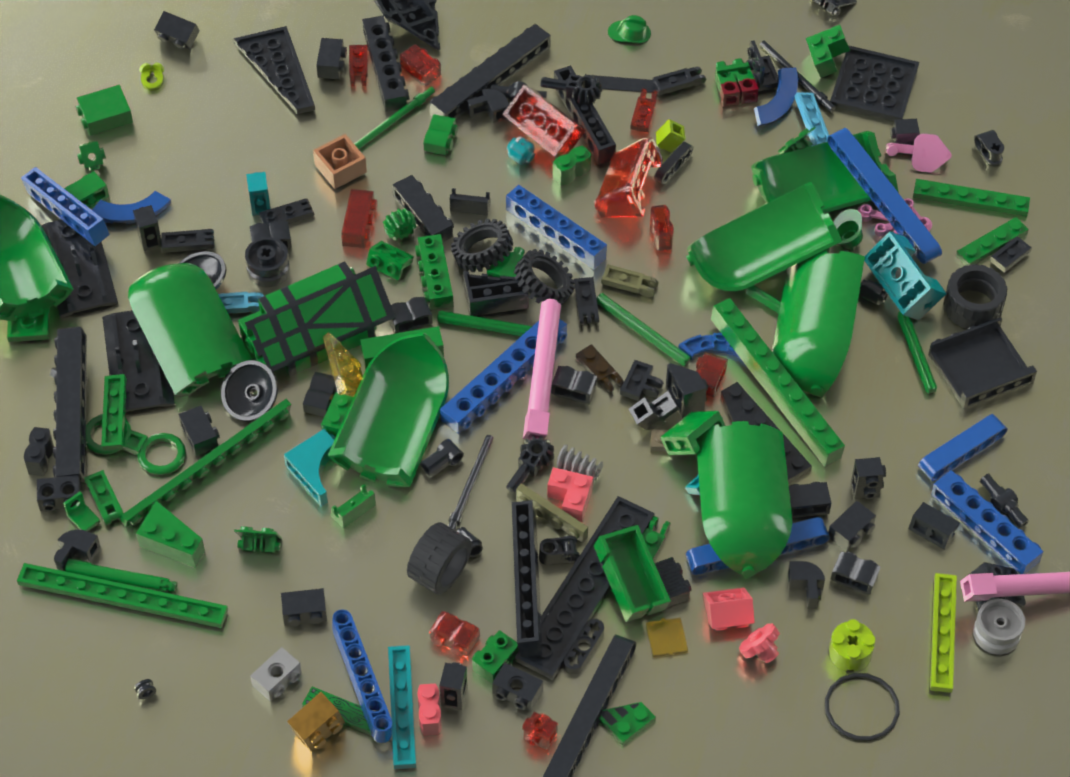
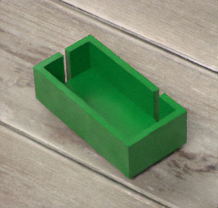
M635 525L599 536L594 544V548L600 563L605 562L602 566L625 621L629 622L642 618L645 614L648 616L664 611L671 600L639 526Z

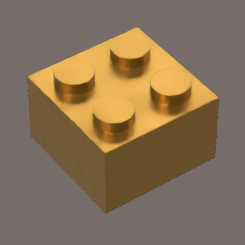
M322 692L316 695L287 721L294 733L311 752L314 749L321 748L325 744L326 738L331 734L338 733L343 727L342 724L345 723L340 712Z

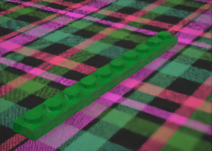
M286 398L123 513L121 516L123 525L126 528L131 524L132 526L136 525L142 520L143 515L149 513L155 501L158 503L170 501L181 488L182 490L187 489L194 479L204 477L212 466H219L229 454L234 455L239 452L243 444L253 442L260 432L270 430L274 426V422L284 420L290 414L291 403Z
M27 563L23 564L17 578V583L20 586L222 628L228 612V606Z

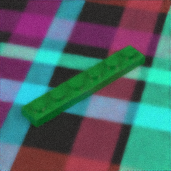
M916 179L913 198L1025 217L1028 216L1030 197Z

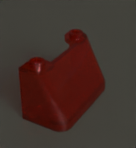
M643 138L615 152L611 157V163L598 197L595 200V209L598 210L601 218L643 217L645 208L641 207L640 203L641 199L645 197L642 191L643 184L649 168L661 167L663 162L661 153L653 138Z

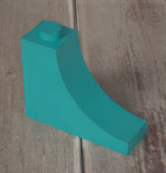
M325 429L284 454L285 466L321 507L328 503L327 491L320 481L321 474L325 465L330 460L328 454L335 440V436L328 434Z

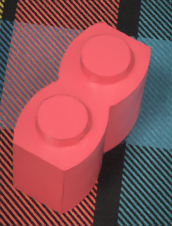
M436 683L420 684L417 693L420 731L423 736L439 735L442 726L438 686Z

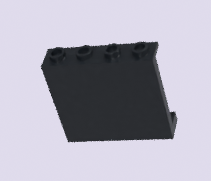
M1001 317L995 320H988L978 326H971L962 332H955L949 337L936 339L930 345L929 357L963 409L1034 383L1037 370L1033 365L1027 367L1000 327L1002 323Z

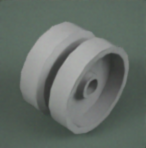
M998 598L987 601L978 611L974 624L973 636L976 643L990 654L1002 655L1010 653L1020 642L1025 628L1024 614L1015 603L1009 600Z

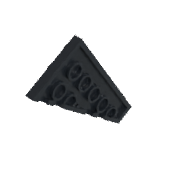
M287 26L233 38L234 44L297 114L315 110V104Z
M738 382L721 391V398L732 422L747 421L749 425L760 426V424H765L780 430ZM783 434L789 484L811 471L812 465Z

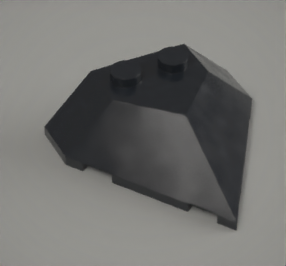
M374 0L388 22L405 29L436 50H440V43H438V12L435 10L437 0Z

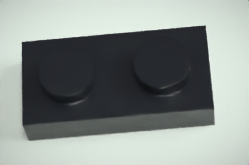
M1017 236L993 254L990 262L1005 273L1028 255L1032 247Z

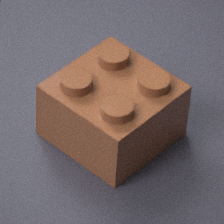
M346 134L313 150L315 166L334 189L367 173L365 156Z

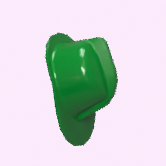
M631 15L624 20L612 23L608 28V35L611 39L619 42L644 43L650 39L651 30L642 17Z
M848 209L836 217L834 224L842 239V242L838 244L845 249L854 251L855 247L863 240L862 215L858 210Z

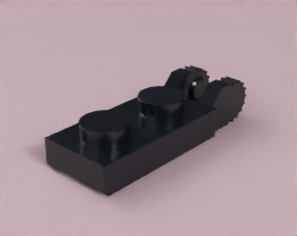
M697 66L653 77L652 83L658 94L663 95L693 85L699 86L705 83L707 79L705 75H701L702 69Z

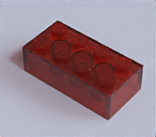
M525 84L503 113L504 117L557 158L568 154L586 131L540 93Z

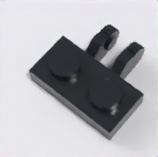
M634 360L620 389V395L639 401L642 393L656 398L659 395V391L656 388H662L664 381L651 375L653 365Z

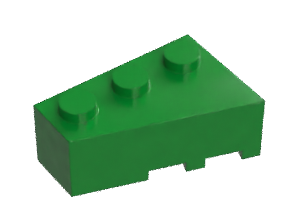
M155 501L136 533L139 547L196 568L205 553L203 539L160 503Z

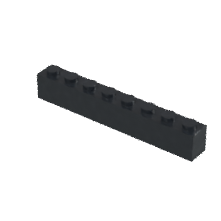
M537 24L526 28L522 34L513 38L491 57H487L483 63L474 67L452 86L447 87L441 94L435 96L430 101V115L436 114L456 119L468 110L467 100L482 96V90L491 89L492 84L500 86L551 47V35Z
M82 327L57 329V337L54 339L57 349V355L54 356V363L57 367V373L54 374V382L57 387L54 392L56 410L53 412L56 422V428L53 429V436L56 440V447H53V456L55 458L53 476L79 475L80 482H85L87 335Z
M533 500L512 502L517 644L521 657L543 655L536 512Z

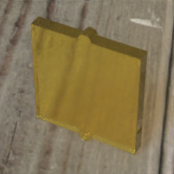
M681 617L667 620L662 618L660 621L646 622L653 657L666 655L672 657L673 654L688 652Z

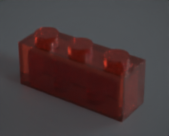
M351 189L341 232L342 246L365 248L366 242L370 241L371 229L369 228L374 224L373 211L377 210V199H374V191Z

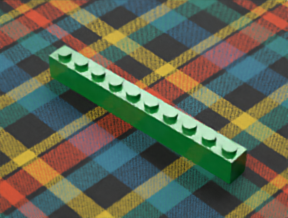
M728 298L714 305L711 321L823 466L826 467L841 459L845 448L844 443L734 302Z

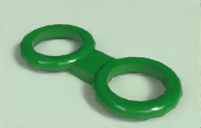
M103 414L92 418L86 424V446L97 454L108 455L124 450L137 455L141 467L150 474L156 475L170 474L184 463L186 447L182 440L173 434L158 433L148 437L131 430V425L125 418L124 449L103 451L101 445L94 442L91 436L93 430L102 424ZM159 442L171 443L178 450L177 456L167 465H153L146 459V453L152 445Z

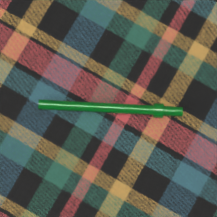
M431 86L423 93H418L411 102L354 143L358 149L362 148L415 107L424 104L426 99L435 93V89Z

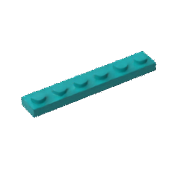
M410 645L388 647L394 769L416 768Z

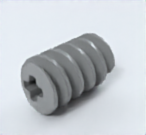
M565 444L558 455L557 468L592 476L594 482L603 468V462L601 461L597 466L596 458L589 462L588 454L584 458H581L582 451L574 455L575 448H571L568 452V445Z

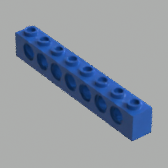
M561 319L559 320L557 344L564 342L567 338V324ZM539 321L440 409V418L443 423L459 434L463 429L469 428L473 420L482 416L491 404H495L505 391L508 392L516 381L525 377L527 372L534 366Z

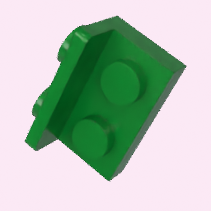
M380 241L369 248L366 265L369 267L376 266L377 271L399 280L401 279L403 269L413 263L414 256L386 242Z

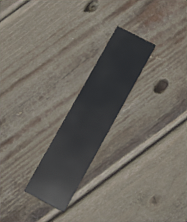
M594 75L595 78H599L602 89L655 93V87L652 80Z

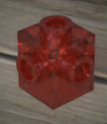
M533 712L531 718L527 717L522 726L524 740L532 746H539L548 750L558 733V722L553 721L546 714Z

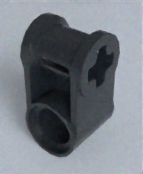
M994 130L975 135V146L986 162L991 166L1000 165L1003 160L1002 153L1005 147L998 138L997 133Z
M564 536L542 540L539 547V561L544 565L576 562L580 556L576 548L577 538L575 536Z

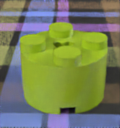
M855 619L841 623L834 629L831 636L829 655L832 663L844 671L854 670L855 672L864 669L871 661L875 646V636L866 625L859 623Z

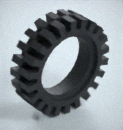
M485 219V223L479 220L478 225L471 223V228L464 227V233L459 231L457 233L458 237H454V242L451 243V251L458 266L464 269V271L468 272L470 270L474 273L476 269L478 272H483L484 267L486 270H489L492 264L496 267L498 260L503 262L505 260L503 256L508 257L510 255L509 251H512V246L514 245L506 224L500 220L497 221V219L492 221ZM498 238L486 250L478 253H467L470 247L483 239Z
M537 249L526 252L515 266L514 274H516L515 279L519 281V287L524 286L525 288L522 291L524 293L529 292L530 295L528 297L531 299L535 297V302L538 304L547 299H555L562 305L575 289V281L571 279L573 277L572 273H567L569 271L568 267L563 268L562 265L564 263L562 261L558 263L556 256L551 258L549 252L544 254L543 250L537 251ZM532 267L546 273L554 281L557 289H553L541 282L533 272Z

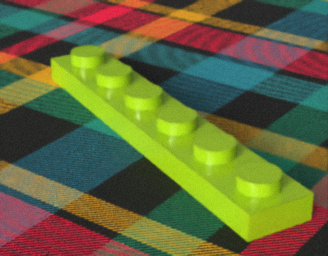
M935 573L931 691L949 693L953 691L957 575Z

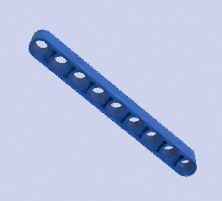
M843 128L829 135L827 140L831 149L896 232L908 239L916 250L914 255L922 264H926L941 256L942 249L938 242L847 128Z

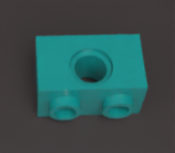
M266 172L246 174L252 216H257L259 212L271 209Z

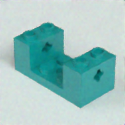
M889 231L865 255L864 261L904 316L920 320L947 293L937 279L925 276L911 257L916 250L908 239ZM901 269V276L896 279V271Z

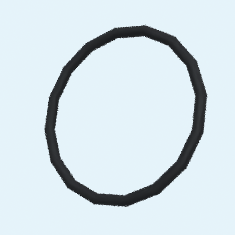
M852 673L840 677L830 686L825 697V713L831 725L842 735L855 740L871 741L885 736L895 727L900 715L899 700L893 688L883 679L868 673ZM854 677L869 678L881 683L889 690L895 701V716L891 725L883 732L872 736H857L844 731L834 721L830 713L829 699L834 688L842 681Z

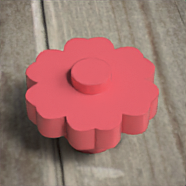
M773 623L766 624L764 627L758 628L741 643L739 647L740 652L745 658H752L757 655L760 660L769 663L779 654L777 651L778 647L774 641L777 640L780 632Z

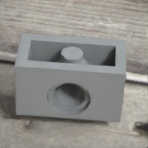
M281 647L250 675L252 686L271 702L275 697L281 696L291 682L294 683L299 679L302 673L299 661ZM276 674H282L280 677H273Z

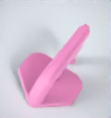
M934 134L918 135L915 138L914 145L886 144V151L889 156H895L897 153L913 154L912 166L915 170L921 172L935 171L952 156L941 139Z

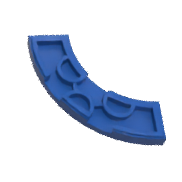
M796 67L778 70L776 95L769 103L754 108L758 126L776 121L791 107L798 88Z
M154 191L147 198L132 204L119 205L100 200L92 211L103 218L106 223L132 224L135 223L133 210L152 205L156 216L171 204V199Z
M721 333L705 336L697 335L683 341L678 346L679 349L690 356L691 361L710 353H724L740 358Z

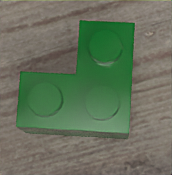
M841 25L806 38L820 78L837 72L838 70L833 58L850 51Z

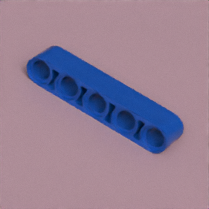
M991 414L921 459L918 467L931 481H936L950 470L955 469L1001 439L1007 433L1008 428L994 414Z

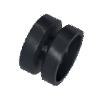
M262 237L251 242L246 248L245 262L247 274L255 285L274 287L287 279L290 273L288 250L282 241L273 237Z

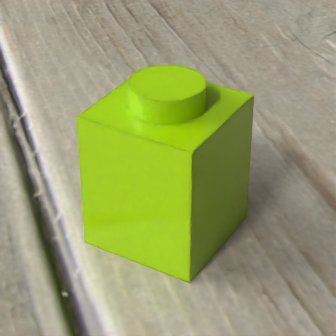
M668 119L655 132L657 146L671 153L686 140L684 126L671 119Z

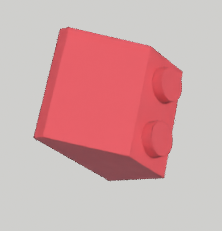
M744 587L703 593L708 623L712 629L722 631L730 626L745 628L749 624L755 623L753 598Z

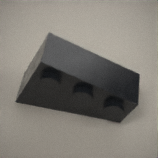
M463 271L464 289L470 316L529 308V293L522 291L525 287H519V281L515 277L501 275L500 278L489 277L488 274L484 273L482 275H472L467 271Z

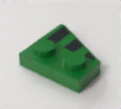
M642 702L605 709L599 719L600 723L623 746L656 721V716Z

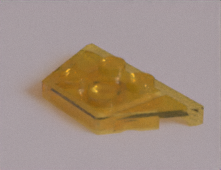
M328 332L323 336L338 394L343 395L347 392L348 395L353 396L363 377L361 363Z

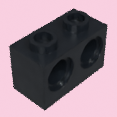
M79 475L37 479V503L40 511L50 512L57 509H65L63 504L65 501L79 491L82 493ZM75 500L70 507L75 506L78 500Z

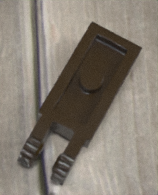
M592 344L576 353L578 362L587 371L596 375L597 383L601 384L609 393L614 391V387L609 381L610 378L619 387L623 385L624 381L619 373L616 372Z

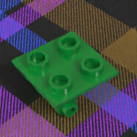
M816 127L810 130L804 129L795 139L792 138L786 142L785 146L778 150V153L781 154L812 146V142L807 141L805 138Z
M241 526L240 530L234 529V532L242 537V540H238L237 548H241L242 551H253L254 540V552H257L258 539H261L260 552L264 550V541L265 552L276 553V551H280L281 543H278L277 540H282V537L272 528H262L261 531L253 530V527Z

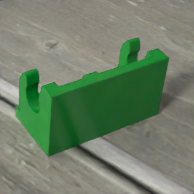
M363 484L360 487V492L337 508L334 505L331 508L330 515L344 529L376 506L375 493L372 490L367 492L366 485Z

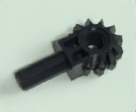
M586 73L584 76L570 74L568 81L542 77L540 86L543 88L566 91V98L578 100L579 104L585 102L586 105L589 102L595 104L596 99L601 97L602 86L599 78H595L594 75L587 76Z
M534 435L531 438L532 440L525 439L524 444L520 447L519 468L506 486L509 492L516 493L518 486L524 483L529 474L535 477L539 470H542L543 465L549 467L550 461L554 459V446L551 445L549 439L543 440L542 435L539 439H536Z

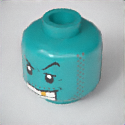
M514 137L507 145L508 157L520 165L527 162L530 163L535 157L534 144L524 137Z

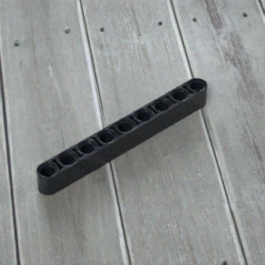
M617 634L613 636L543 777H573L600 723L599 717L601 718V713L607 709L634 655L636 641Z

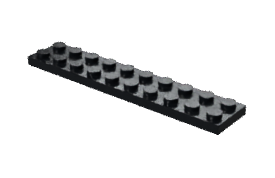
M617 496L541 615L543 655L521 657L518 651L515 656L516 662L552 680L564 663V658L588 620L592 618L611 588L602 567L605 562L600 563L594 544L599 536L635 525L639 526L643 535L655 513Z

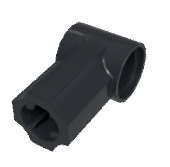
M446 439L440 443L437 451L421 461V467L428 476L433 477L448 465L455 466L462 460L464 453L450 439Z

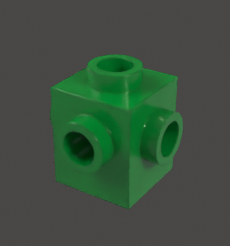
M97 140L79 145L80 153L77 156L80 165L83 164L84 168L95 170L100 168V164H104L103 159H106L103 148H99ZM90 153L95 154L93 159L88 158Z

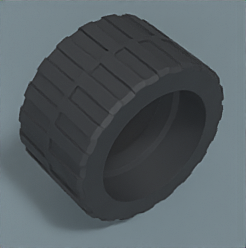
M972 264L958 268L950 276L946 289L947 294L944 297L943 305L947 317L954 324L964 329L984 324L991 319L1000 318L1007 297L1008 288L1006 282L998 272L984 265ZM964 291H977L986 295L991 302L985 304L971 303L965 300L960 293Z
M442 522L435 523L424 532L415 545L407 564V576L435 594L439 595L446 592L456 582L467 564L472 550L471 540Z

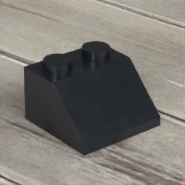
M672 363L667 364L665 388L672 393L680 408L678 411L681 417L684 418L691 412L704 411L705 402L707 401L706 391L708 390L706 380L702 379L697 371Z

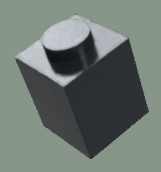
M917 118L894 120V125L890 128V137L894 139V143L914 145L915 138L920 135Z

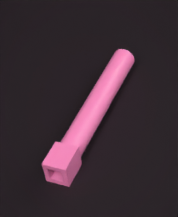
M547 299L541 303L528 413L525 417L523 439L532 440L533 435L536 439H539L542 435L544 440L548 432L550 415L548 410L561 304L555 299Z
M1070 572L993 576V573L969 574L960 583L964 602L986 601L992 597L1070 593Z

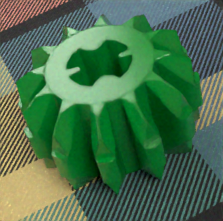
M398 208L395 212L391 211V214L386 215V220L383 221L385 233L394 241L397 239L402 240L404 237L408 238V235L413 234L414 229L417 227L414 215L406 208L403 210Z

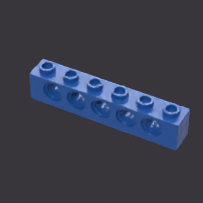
M37 167L21 177L30 196L94 246L110 235L103 218Z
M519 184L506 195V210L591 269L595 270L606 259V243Z
M950 470L933 484L931 495L1019 574H1026L1040 562L1044 552L1041 550V547L1037 543L1032 542L1021 529L1015 527L1008 517L998 512L992 503L981 497L976 489L971 488L964 482L960 475H956Z

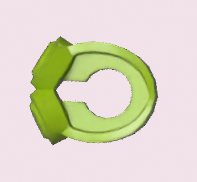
M158 62L152 66L149 63L142 64L139 70L143 87L149 91L159 89L163 84V65ZM152 72L154 77L157 78L155 83L147 82Z

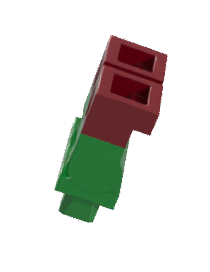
M738 58L732 61V65H726L724 61L716 63L715 82L721 95L723 107L739 105V100L741 104L758 101L759 89L748 62L744 63L742 58Z

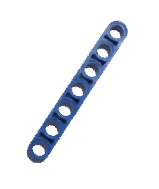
M817 517L792 523L790 537L780 555L826 543L830 536L823 519ZM710 544L692 548L685 554L693 575H701L729 568L718 557Z
M344 609L337 610L332 617L334 637L371 735L376 742L386 743L392 737L391 716L351 613Z

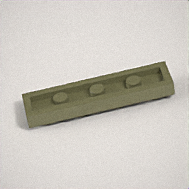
M522 483L516 489V500L518 502L533 500L538 517L545 518L555 528L566 532L568 536H575L581 543L585 542L588 538V526Z

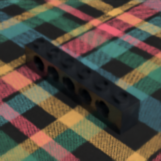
M384 15L362 19L363 33L385 112L400 110L407 105V100H410L408 89H404L406 86L404 75H400L402 73L401 64L396 61L398 59L397 50L392 47L394 46V39L392 35L389 36V33H391L389 22H385Z
M570 65L555 70L554 79L568 81L569 75H576ZM556 90L597 164L614 160L616 158V143L593 103L589 102L586 105L585 102L579 104L578 100L567 99L566 91Z

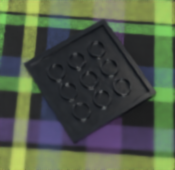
M849 46L850 51L845 53L830 102L837 108L891 121L903 119L920 62Z

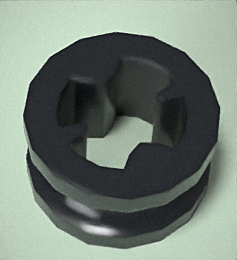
M151 679L142 680L135 685L134 689L139 699H148L156 693L157 690L153 686L154 684Z

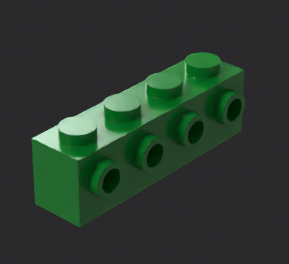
M441 234L418 237V245L415 246L416 257H420L421 260L418 261L419 273L423 272L424 275L421 276L422 288H426L424 297L427 303H429L430 310L453 308V292Z

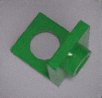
M81 491L63 503L67 517L79 529L89 531L101 522L85 504ZM75 500H78L75 506L70 507Z

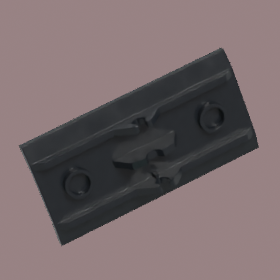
M62 220L41 225L74 289L64 301L57 305L60 319L76 312L100 306L119 305L102 241L94 246Z
M133 310L103 316L109 375L125 374L127 378L125 413L158 406H175L173 390Z

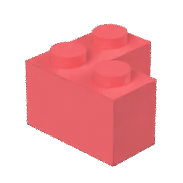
M553 467L547 484V498L564 501L562 510L583 523L593 491V477Z

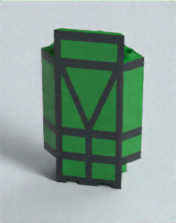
M344 261L258 298L260 311L239 319L238 323L241 339L252 360L267 365L273 372L284 367L290 377L360 346V339L375 337L376 326L396 317L376 266L356 274L352 267L349 268Z

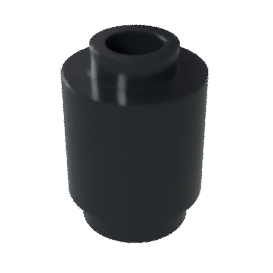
M864 279L861 282L859 294L862 298L877 305L886 301L888 293L881 284L870 279L868 281Z

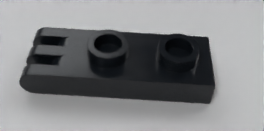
M307 198L259 212L261 222L266 224L277 220L288 221V224L315 215Z
M213 229L161 233L163 253L213 249L215 247Z
M593 277L575 278L574 286L579 324H584L585 317L587 318V324L592 323L591 317H594L595 323H599Z

